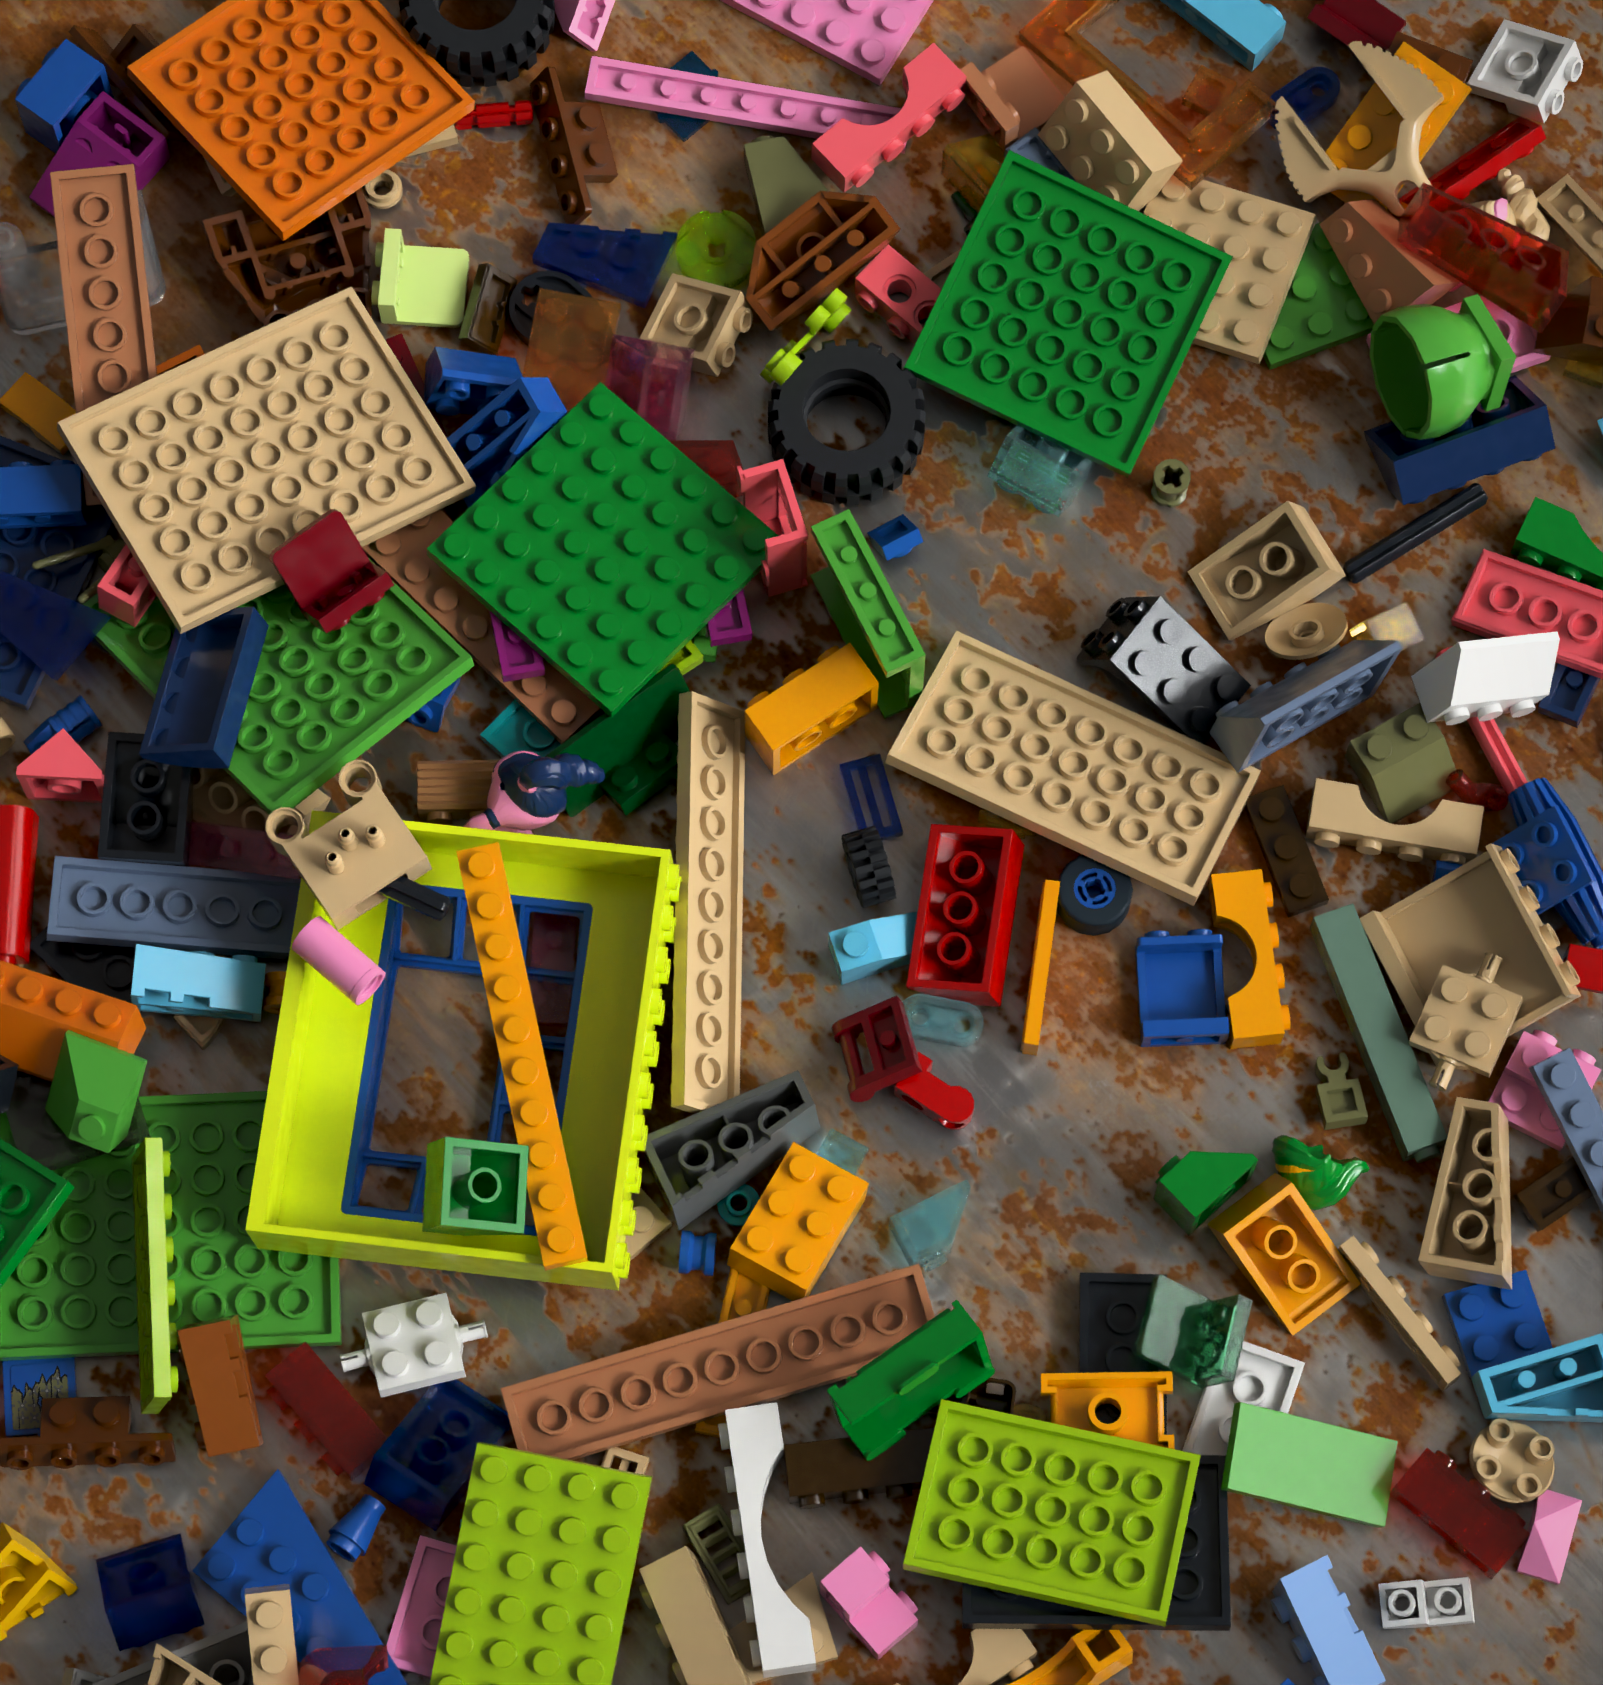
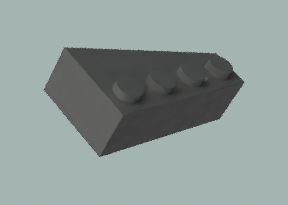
M797 1070L649 1133L646 1149L643 1152L649 1169L680 1231L784 1156L793 1142L799 1145L821 1128L815 1103Z

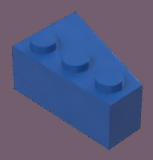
M548 377L518 378L447 438L476 485L475 493L463 498L468 508L568 413Z

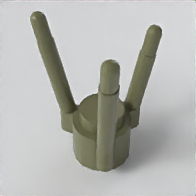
M107 535L95 543L34 561L32 567L33 569H40L101 550L102 555L97 560L101 569L106 574L126 543L122 537L114 541L111 535ZM104 575L78 596L80 603L76 609L97 594V585Z

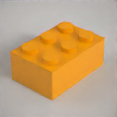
M851 643L842 648L838 646L829 648L818 657L816 665L806 671L803 668L795 670L783 680V686L771 694L768 691H764L748 702V708L745 710V736L773 776L877 709L879 682Z
M793 1142L730 1247L727 1265L791 1301L808 1297L864 1203L869 1183Z

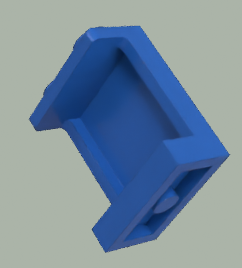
M1194 929L1188 931L1185 936H1170L1168 931L1159 930L1147 932L1144 934V937L1137 938L1135 960L1141 1047L1226 1044L1229 1036V1019L1226 1017L1222 934H1212V930Z

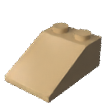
M1286 501L1187 571L1228 640L1231 641L1312 600L1346 576L1306 509L1290 501Z

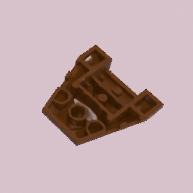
M362 187L284 241L257 213L244 216L242 209L202 220L201 224L214 262L263 327L351 286L372 318V291L369 290V269L371 268L369 231L371 229V213Z

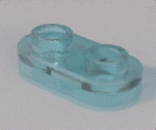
M914 994L903 1001L914 1039L955 1047H968L976 1043L981 1037L984 1025L983 1016L980 1010L971 1003L927 994ZM921 1012L927 1016L928 1020L926 1023L918 1025L913 1022L912 1016L915 1013ZM962 1020L969 1024L970 1029L967 1032L960 1033L955 1030L954 1024Z

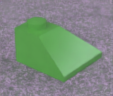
M68 1030L64 1035L45 1111L69 1139L105 1153H110L128 1135L148 1060Z

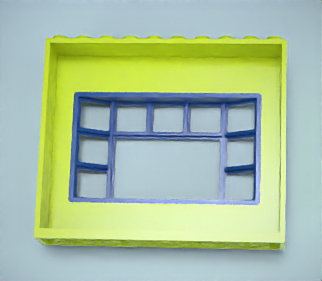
M312 810L309 834L341 813ZM402 820L428 857L432 868L414 882L448 897L453 904L450 955L448 957L402 953L400 949L404 905L390 898L385 899L338 930L386 973L383 982L375 993L360 1005L353 1003L292 950V944L299 932L314 918L321 916L335 928L301 878L245 1229L256 1247L265 1250L619 1291L620 1278L627 1279L630 1268V1253L627 1252L625 1240L626 1235L633 1236L635 1231L636 1210H633L631 1196L632 1193L639 1194L641 1188L642 1168L639 1167L637 1153L638 1151H645L647 1144L648 1125H645L643 1109H651L654 1084L650 1083L651 1073H649V1067H657L659 1042L656 1041L657 1032L654 1030L655 1025L662 1026L664 1020L665 1000H662V989H660V986L669 982L671 959L668 958L666 943H674V929L677 919L673 917L674 906H672V901L679 902V889L682 882V876H679V864L673 863L671 850ZM499 842L512 905L516 911V923L528 980L530 982L573 987L566 1036H540L543 1050L564 1053L555 1106L588 1261L546 1271L543 1266L535 1225H525L524 1234L461 1236L423 1232L422 1209L424 1205L426 1157L371 1150L397 971L400 967L482 976L479 961L465 960L463 958L468 905L456 851ZM531 912L576 916L579 918L576 969L573 972L528 967L526 965ZM499 1057L487 1141L501 1143L504 1116L507 1113H511ZM369 1165L417 1171L407 1210L402 1211L358 1205L366 1170Z

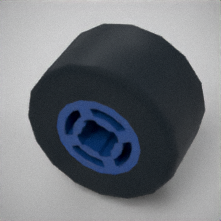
M1080 855L1067 863L1058 878L1060 888L1057 912L1068 927L1078 933L1095 936L1109 933L1121 925L1129 912L1133 887L1130 876L1085 855Z

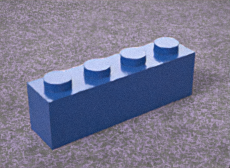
M55 460L50 465L34 466L29 462L18 461L10 463L8 467H0V529L87 525L83 472L78 464L70 460Z

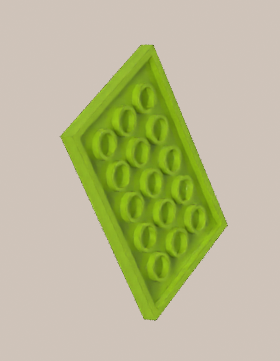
M941 1399L903 1562V1570L1165 1627L1201 1455Z
M478 1442L429 1685H612L653 1476Z

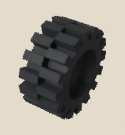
M876 826L843 834L841 840L843 842L844 855L861 907L866 908L896 899L895 884L891 875L890 865L888 864V857L886 851H884L883 842L880 839Z

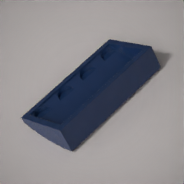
M254 606L234 608L182 634L175 628L139 752L143 759L183 767L229 768L269 627Z

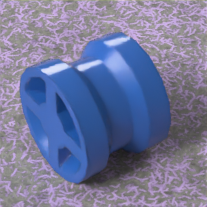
M682 1230L679 1273L688 1274L691 1270L701 1271L704 1276L714 1275L717 1233L708 1232L704 1236H696L692 1231Z

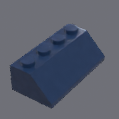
M1515 375L1509 377L1500 408L1485 412L1481 404L1478 403L1462 426L1440 437L1422 440L1408 438L1402 434L1393 421L1364 431L1365 439L1388 490L1402 505L1423 502L1432 494L1446 489H1458L1464 486L1467 481L1483 475L1498 474L1507 466L1521 461L1538 459L1543 453L1556 448L1547 405Z

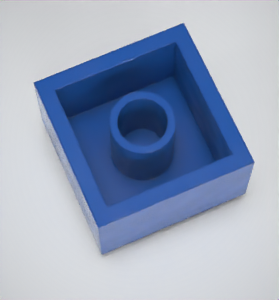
M65 39L58 48H52L45 55L42 67L33 78L29 77L21 83L14 100L25 132L56 154L76 120L99 94L104 91L113 99L114 96L105 66Z

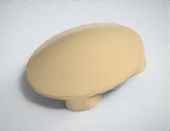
M1498 1418L1483 1428L1474 1438L1469 1453L1470 1467L1478 1484L1494 1498L1508 1503H1527L1537 1499L1550 1486L1555 1470L1553 1458L1555 1448L1549 1438L1540 1435L1531 1427L1519 1422Z

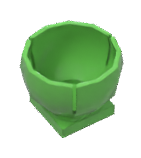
M1478 294L1463 298L1458 314L1440 306L1429 304L1401 306L1382 314L1373 325V330H1371L1370 359L1376 388L1389 418L1406 437L1419 440L1440 437L1462 426L1478 403L1481 404L1485 412L1500 408L1516 355Z

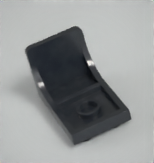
M1161 596L1118 599L1107 610L1106 617L1108 618L1102 626L1089 633L1082 641V651L1078 654L1077 660L1082 665L1097 666L1112 673L1142 697L1176 732L1205 745L1211 737L1209 732L1217 719L1216 713L1232 701L1239 702L1251 685Z

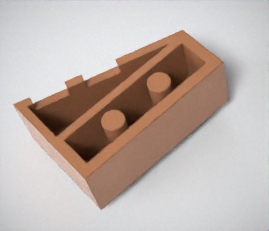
M1376 199L1347 202L1319 224L1374 324L1382 314L1397 307L1419 304L1432 305L1462 282L1453 273L1448 274L1434 260L1436 256L1427 248L1422 249L1409 237V231Z

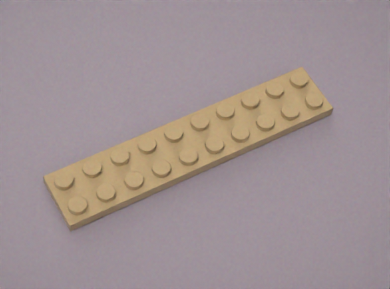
M690 691L679 694L677 825L675 844L676 864H679V876H682V882L679 889V902H675V917L677 921L674 929L673 1033L671 1044L672 1083L670 1091L671 1107L696 1114L740 1095L745 711Z

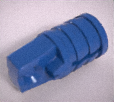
M79 695L76 700L69 702L66 707L47 718L23 742L32 754L63 728L76 743H79L84 737L89 736L95 729L103 725L88 703Z

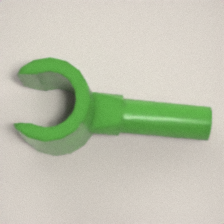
M705 625L695 635L694 644L704 656L703 661L714 663L718 646H710L709 637H706Z

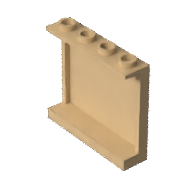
M1490 843L1485 846L1487 852L1382 912L1373 910L1359 918L1415 1026L1442 964L1466 974L1477 975L1486 952L1493 953L1492 962L1495 955L1503 959L1493 981L1501 988L1523 996L1522 1004L1507 1037L1581 996L1576 987L1580 983L1579 976L1568 960L1562 961L1556 947L1560 946V941L1550 924L1546 923L1543 925L1536 912L1540 908L1539 901L1528 885L1522 886L1516 875V872L1520 871L1519 864L1508 848L1503 850L1501 846ZM1432 1057L1437 1067L1439 1062L1434 1057Z

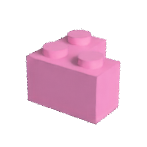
M860 1546L820 1581V1595L872 1655L879 1660L917 1627L918 1619L914 1614L918 1611V1608L904 1591L901 1590L896 1594L889 1587L890 1579L888 1572L890 1568L874 1550L867 1554Z

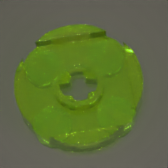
M707 210L693 215L682 225L676 241V260L684 276L727 288H734L748 278L751 271L756 238L752 227L743 217L727 210H722V213H709ZM710 243L714 246H718L721 243L725 244V255L720 258L710 257L707 245Z

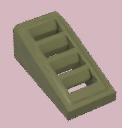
M716 1504L682 1526L683 1532L726 1603L729 1605L751 1592L749 1578L742 1579L731 1587H728L725 1582L726 1579L739 1572L738 1561L720 1572L716 1567L717 1564L733 1554L745 1552L744 1543L740 1536H734L732 1522L721 1504ZM719 1522L722 1527L721 1529L703 1540L700 1539L698 1536L699 1532ZM728 1537L731 1544L710 1556L707 1549Z

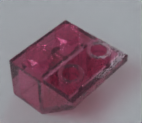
M613 334L605 386L668 441L676 442L684 427L695 349Z

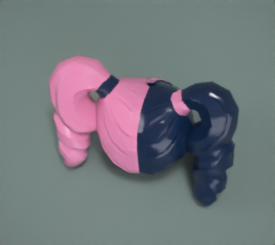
M532 751L512 752L498 760L494 766L492 782L487 797V809L483 813L473 816L463 827L533 834L531 830L550 824L565 810L567 804L566 788L568 786L580 787L586 784L600 783L605 779L604 770L596 762L581 759L577 754L562 753L554 758L541 757Z

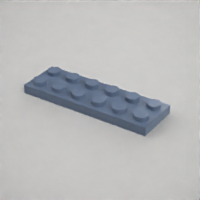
M55 856L47 941L136 948V944L187 952L206 951L220 955H249L258 958L288 960L301 876Z

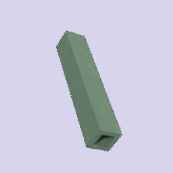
M1352 903L1313 917L1310 931L1403 1162L1415 1158L1417 1163H1423L1436 1158L1441 1154L1439 1149L1444 1147L1447 1134L1412 1047L1409 1045L1408 1037L1354 904Z

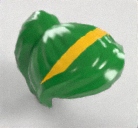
M1287 1135L1278 1136L1272 1142V1152L1278 1174L1294 1184L1311 1211L1334 1206L1348 1194L1360 1174L1370 1170L1367 1163L1360 1158L1353 1157L1351 1159L1337 1160L1332 1158L1330 1154L1325 1155L1322 1144L1313 1147L1307 1146L1300 1140Z

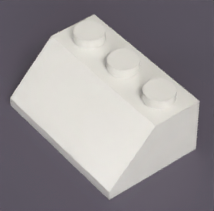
M1558 632L1456 643L1411 676L1427 723L1445 721L1446 725H1455L1471 717H1478L1479 721H1488L1505 713H1510L1513 718L1533 712L1536 709L1535 704L1550 693L1560 641Z

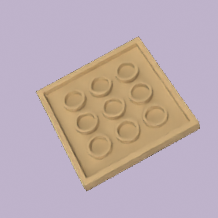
M1175 171L1158 195L1147 203L1143 214L1233 256L1192 343L1260 364L1315 226L1316 214Z

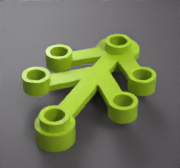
M836 288L804 322L810 328L809 332L798 343L792 339L783 349L781 348L765 365V368L759 375L769 384L775 381L779 386H782L803 362L797 355L822 327L831 334L851 312L852 309L845 304L848 297Z

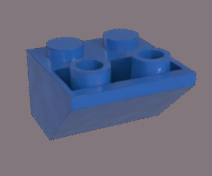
M434 347L425 366L424 403L428 409H433L441 415L453 416L459 413L475 415L518 378L523 376L516 358Z

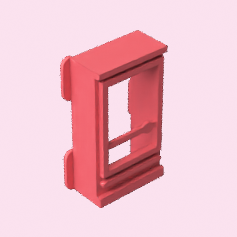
M784 459L742 470L741 465L736 466L738 487L740 492L743 493L742 505L778 535L765 539V560L761 561L760 574L767 596L771 597L808 586L806 580V540L808 539V533Z

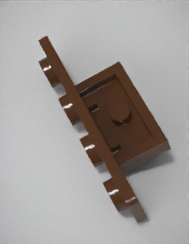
M133 24L113 50L95 30L73 25L69 33L78 42L76 46L105 66L109 83L119 88L126 95L124 99L126 104L135 112L143 114L150 122L149 125L166 137V141L171 139L186 142L187 138L127 75V66L160 45L144 26Z
M546 67L530 83V98L535 105L540 125V137L544 141L548 155L549 172L554 178L559 198V210L563 214L566 228L576 229L592 213L586 183H611L618 176L599 103L564 102L556 68Z
M130 1396L42 1399L40 1437L0 1438V1465L14 1470H27L35 1466H54L56 1468L68 1469L76 1465L96 1464L102 1467H115L119 1464L127 1463L157 1466L163 1462L176 1461V1449L172 1433L130 1434L132 1411Z

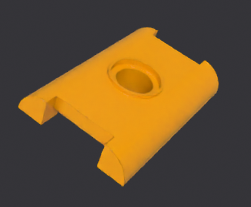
M1172 1371L1041 1373V1396H1050L1051 1423L1175 1449L1174 1434H1164L1163 1394L1173 1393ZM1102 1404H1112L1119 1410L1120 1417L1114 1423L1105 1424L1097 1419L1095 1410Z

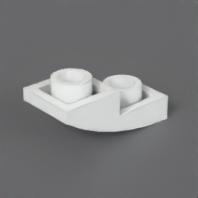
M1469 1577L1423 1581L1420 1579L1378 1584L1383 1629L1475 1623Z

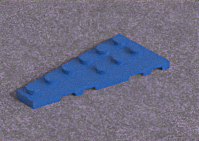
M277 1469L192 1571L246 1617L245 1588L289 1584L297 1660L326 1685H408L327 1547L317 1534L302 1505L289 1487L284 1475Z

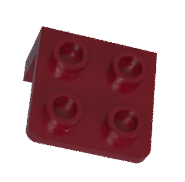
M336 509L328 510L270 553L272 564L306 620L326 634L344 627L350 621L353 614L365 606H371L379 602L384 597L385 592L394 586L388 573L369 560L344 516Z

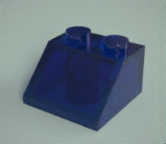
M181 1533L96 1559L104 1609L119 1651L132 1647H142L151 1641L173 1634L186 1633L195 1627L205 1624L200 1598Z

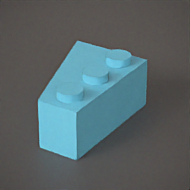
M136 944L131 1002L138 1006L139 1011L261 1022L266 964L258 963L257 957L249 955H233L232 958L215 956L214 953L206 951L187 952Z
M1603 1333L1477 1371L1471 1377L1484 1419L1495 1420L1503 1418L1526 1421L1603 1423Z

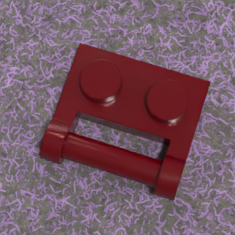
M897 995L840 1019L832 1025L831 1029L834 1040L841 1046L850 1080L847 1089L852 1101H867L874 1096L876 1091L922 1072L904 1004ZM864 1032L874 1068L873 1071L866 1074L856 1040L859 1033Z

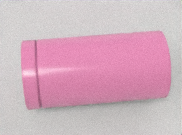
M321 916L311 920L299 932L292 944L293 951L356 1005H360L368 1000L385 978L386 973Z

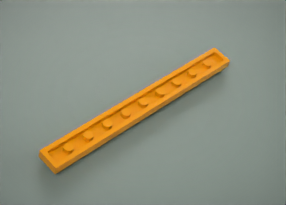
M499 842L456 851L518 1145L529 1146L527 1190L543 1266L546 1271L588 1261L501 848Z

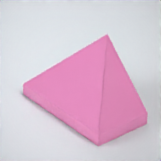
M554 0L555 13L563 32L591 52L597 51L615 0Z
M1546 1490L1542 1495L1538 1496L1535 1500L1516 1572L1559 1585L1582 1500L1551 1490Z

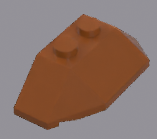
M819 191L756 241L749 286L747 287L745 299L772 332L811 309L872 261L901 228L876 196Z

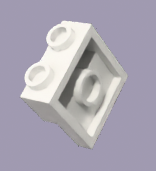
M1504 19L1468 80L1467 85L1472 89L1470 93L1505 103L1509 113L1545 123L1550 113L1556 115L1561 110L1564 103L1563 90L1568 81L1576 82L1583 69V60L1575 40Z

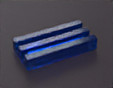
M880 753L839 764L857 830L867 828L851 775V771L854 770L858 771L872 822L879 832L880 839L883 841L893 835L894 837L902 836L903 829ZM869 766H874L891 823L887 827L883 826L866 769Z

